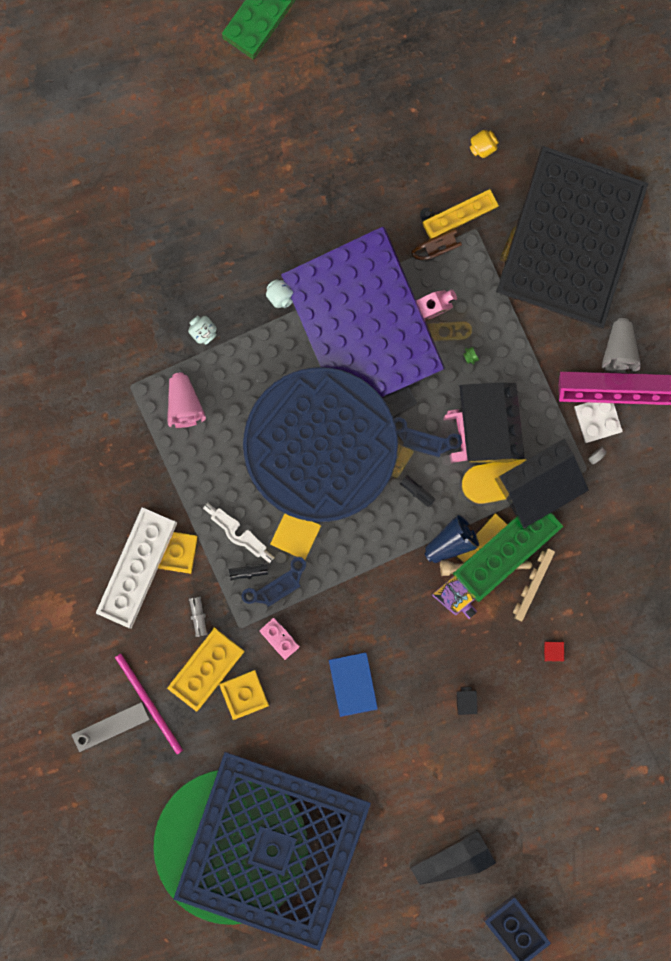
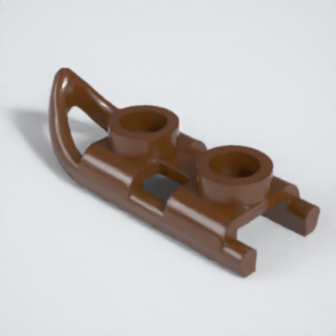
M453 229L421 243L411 251V254L416 259L428 260L462 244L461 242L456 243L453 234L457 233V231ZM442 245L446 246L445 249L439 251L438 247ZM425 247L428 256H419L415 252Z

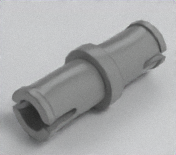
M201 597L189 598L195 636L208 635L204 619L206 614L203 613Z

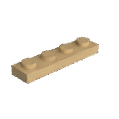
M546 549L545 552L542 551L537 560L540 564L537 569L534 568L529 577L532 581L522 591L521 596L524 598L521 604L517 603L513 610L515 619L523 621L555 551Z

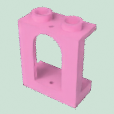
M459 409L448 411L447 415L443 418L444 421L456 419L458 433L462 438V452L451 453L450 461L451 463L467 461L462 412Z
M275 618L259 630L284 660L300 647Z

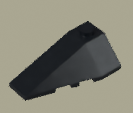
M475 830L410 869L418 883L423 885L477 874L496 864L478 830Z

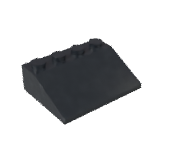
M499 382L459 385L467 462L508 463L525 459L517 384Z
M565 439L558 441L495 478L523 529L589 491L575 456Z

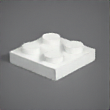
M588 402L574 407L585 443L622 432L614 403Z

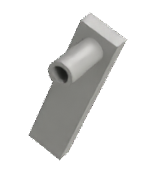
M141 702L72 734V737L79 752L142 724L150 720Z

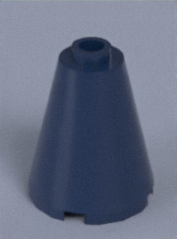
M461 515L454 517L425 547L426 552L424 554L428 561L438 563L478 548L480 544L474 530L470 531L467 527L470 524Z

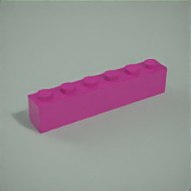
M560 372L558 384L559 402L671 405V375Z

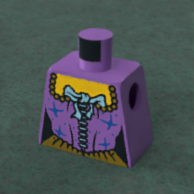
M455 576L432 594L437 601L454 615L462 611L470 619L477 613L476 609L471 605L475 598Z

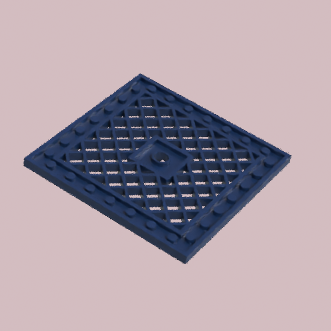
M224 752L173 899L320 951L371 802ZM236 777L243 779L235 783ZM248 781L261 786L252 790ZM245 782L249 792L240 796L236 786ZM233 788L237 798L228 802ZM267 788H270V789H273V790H276V791H279V792L276 793V794H274V795H272V796H270V794H269ZM264 789L268 798L258 802L254 792ZM251 794L255 804L246 808L242 798ZM285 794L296 797L297 799L288 802ZM282 795L286 804L276 809L272 799ZM239 800L243 810L233 814L229 805ZM303 800L316 805L307 809ZM270 801L274 810L264 815L260 805ZM300 801L304 811L295 815L291 805ZM227 807L231 816L222 820L225 808ZM257 807L261 816L251 820L248 811ZM288 807L292 817L282 821L278 811ZM322 807L333 810V812L325 815ZM319 808L323 817L313 821L309 812ZM245 813L249 822L239 826L235 817ZM275 813L279 823L270 827L266 817ZM340 813L346 815L344 822L342 820ZM306 814L310 823L300 827L296 818ZM337 814L341 823L331 828L327 818ZM233 819L236 829L227 832L223 823ZM263 819L266 827L260 826L257 832L254 823ZM294 819L298 829L288 833L284 824ZM324 820L328 830L319 834L315 824ZM251 825L255 835L245 839L241 829ZM221 826L224 834L215 838L218 828ZM282 826L285 834L274 831L273 829ZM312 826L316 835L306 839L302 830ZM342 827L338 839H336L333 831ZM238 831L242 841L233 845L229 835ZM300 832L304 841L295 845L297 838L291 836ZM330 832L334 842L325 846L321 836ZM226 837L230 847L221 851L217 841ZM256 838L251 851L247 842ZM318 838L322 848L312 852L308 843ZM214 843L218 853L209 856ZM245 844L248 853L239 857L235 848ZM306 844L310 854L300 858L296 849ZM271 845L276 846L278 849V853L275 856L267 854L266 850ZM335 845L332 857L330 858L327 849ZM232 850L236 859L226 863L223 853ZM294 851L297 860L289 863L292 852ZM324 851L328 860L318 864L314 855ZM220 856L224 865L214 869L210 860ZM249 857L248 864L254 866L245 870L241 860ZM312 857L316 866L306 870L302 861ZM238 862L242 871L232 875L228 866ZM206 863H208L211 871L202 875ZM299 863L303 872L293 876L290 867ZM329 864L324 877L320 867ZM226 868L229 878L220 882L216 872ZM256 868L260 878L251 882L247 872ZM260 868L271 871V873L263 876ZM287 869L291 878L281 882L278 874L284 876ZM318 869L321 879L312 883L308 873ZM213 874L217 884L207 887L204 878ZM244 874L248 884L238 888L234 879ZM275 875L279 884L269 888L265 879ZM305 875L309 885L300 889L296 879ZM200 880L204 888L199 887ZM232 881L236 890L226 894L222 885ZM262 881L266 890L256 894L253 885ZM293 881L297 891L287 895L283 885ZM323 882L319 894H317L314 886ZM219 886L223 895L210 890ZM250 887L254 896L244 900L240 891ZM280 887L284 897L275 901L271 891ZM311 888L315 897L305 901L302 892ZM238 893V896L241 901L230 898L229 896ZM268 893L272 903L263 907L259 897ZM299 893L303 903L293 907L289 898ZM256 899L259 907L247 903ZM287 900L290 909L281 913L277 904ZM316 901L311 913L307 904ZM274 906L278 914L267 911L266 909ZM305 906L309 915L299 920L295 910ZM292 912L296 920L284 916ZM310 919L308 925L302 923V922H304V921Z

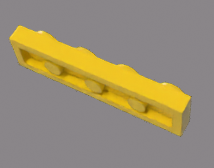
M489 189L423 221L422 224L429 238L432 239L496 209L499 205Z

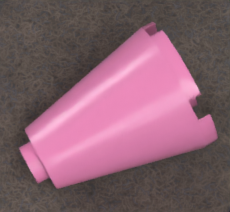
M184 373L173 374L169 379L167 419L169 427L175 424V428H185L197 425L196 421L200 419L201 422L205 421V412L189 377L184 375Z

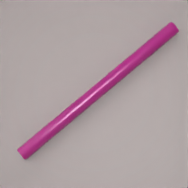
M119 654L115 659L175 753L179 754L183 749L122 654Z

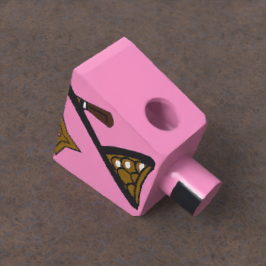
M442 290L433 292L416 301L426 321L453 308L451 302L457 300V296L453 290L447 292Z

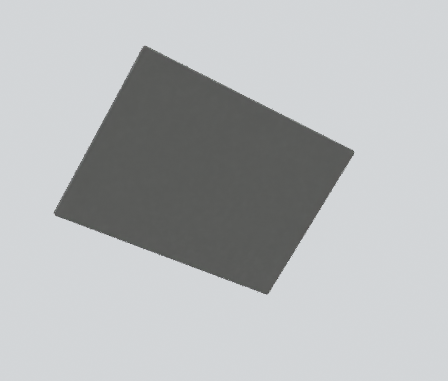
M474 229L456 237V243L461 242L462 245L428 260H419L412 257L401 262L400 264L416 300L442 290L446 292L453 290L456 293L457 300L451 302L453 308L431 320L425 321L445 369L408 385L418 404L394 416L393 419L401 417L405 419L409 429L446 439L453 433L459 434L456 419L445 421L443 419L448 411L459 409L462 412L459 385L499 382L516 383L525 459L528 460L558 441L565 439L575 456L581 473H584L587 467L508 296L496 293L500 278L478 231ZM445 245L438 247L439 251L446 248ZM425 251V252L420 253V254H418V255H419V256H428V253H427V251ZM297 310L130 386L236 623L240 628H244L430 543L458 515H461L469 524H472L510 506L507 500L477 504L467 498L462 491L463 477L470 468L493 462L461 461L451 463V453L462 452L461 446L440 454L438 458L404 448L402 440L397 435L399 448L396 460L398 463H395L397 464L395 466H400L402 469L397 468L398 473H392L380 495L366 508L354 515L330 522H315L321 525L306 557V568L302 572L299 581L301 587L269 607L263 603H245L242 599V593L245 589L251 588L258 591L290 571L291 561L296 558V556L270 545L284 513L271 505L252 482L245 464L243 438L249 414L258 398L268 387L292 372L321 367ZM473 347L479 361L475 362V365L472 362L467 363L463 355L466 352L465 348ZM184 373V375L189 377L205 412V421L201 422L200 419L196 421L197 425L185 428H175V424L169 427L167 422L169 379L173 374ZM397 422L395 424L397 429L402 428L401 423ZM451 439V444L457 445V440ZM402 458L406 459L404 460V464L401 463L399 460H401ZM406 475L420 486L423 485L422 488L435 498L434 503L430 507H427L415 496L412 497L413 494L400 485ZM209 503L216 510L220 508L227 515L238 521L240 526L235 531V535L239 537L246 530H249L266 546V551L275 558L273 560L269 558L271 560L269 564L261 556L259 558L246 547L234 544L227 537L225 530L211 519L212 515L203 509L204 506ZM297 561L295 567L300 569L302 562ZM267 563L269 575L230 581V568L246 567V564L252 566ZM251 592L247 593L246 598L251 600L253 594Z

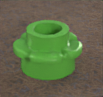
M473 347L465 348L466 352L463 355L467 363L472 362L475 365V362L479 361Z

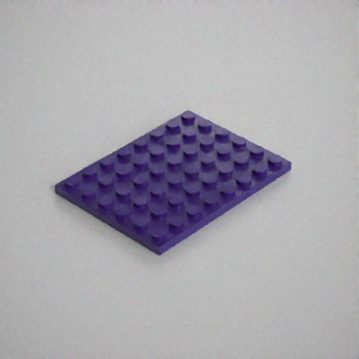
M385 227L374 230L281 274L284 282L293 291L291 299L321 367L334 368L351 373L368 383L381 397L445 369Z

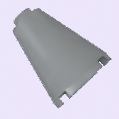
M619 318L613 323L602 362V368L605 367L607 371L626 373V369H632L631 372H636L641 368L633 323L629 322V319Z

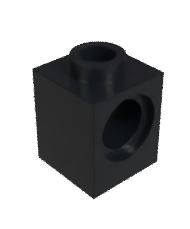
M461 687V691H456L457 714H478L477 691L472 690V687Z

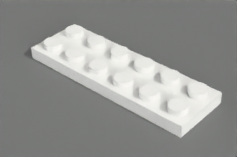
M141 508L96 614L132 629L177 522Z

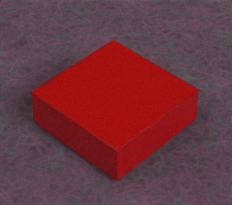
M544 642V661H564V642Z

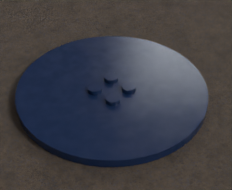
M326 367L307 368L292 372L268 387L258 398L249 414L243 438L245 464L252 482L261 495L283 513L297 519L312 522L340 520L358 513L371 504L387 485L395 467L398 451V438L393 416L378 392L364 380L351 373Z

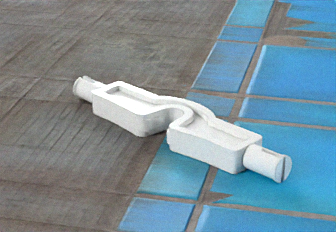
M209 503L204 506L203 509L212 515L211 519L225 530L227 537L234 544L246 547L258 558L261 556L269 564L271 563L269 558L272 560L275 558L266 551V546L249 530H246L239 537L236 536L235 531L240 526L238 521L227 515L220 508L216 510Z

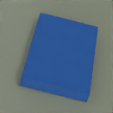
M361 653L329 660L340 717L377 710L367 654Z

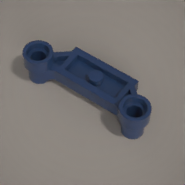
M401 417L394 419L395 424L397 422L402 424V428H396V431L403 442L404 448L439 458L440 454L451 449H457L462 444V438L459 434L453 433L444 439L409 429L405 419ZM451 439H456L457 445H452Z
M301 557L294 558L291 561L290 571L258 591L251 588L245 589L242 593L243 601L248 604L254 602L263 603L269 607L301 587L299 581L302 572L306 568L305 560ZM297 561L302 562L300 569L295 567ZM249 592L253 594L251 600L246 598V594Z

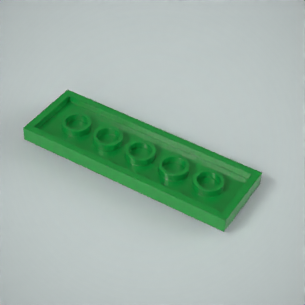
M552 513L524 529L516 517L459 567L453 575L475 600L480 602L563 526Z

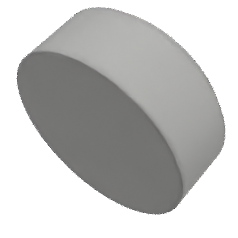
M600 447L588 457V460L591 464H595L607 452L603 447Z

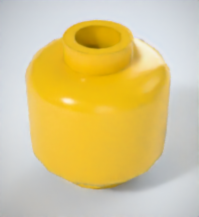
M484 129L471 138L472 145L470 149L475 156L479 155L482 158H486L497 150L499 141L491 130L488 132Z

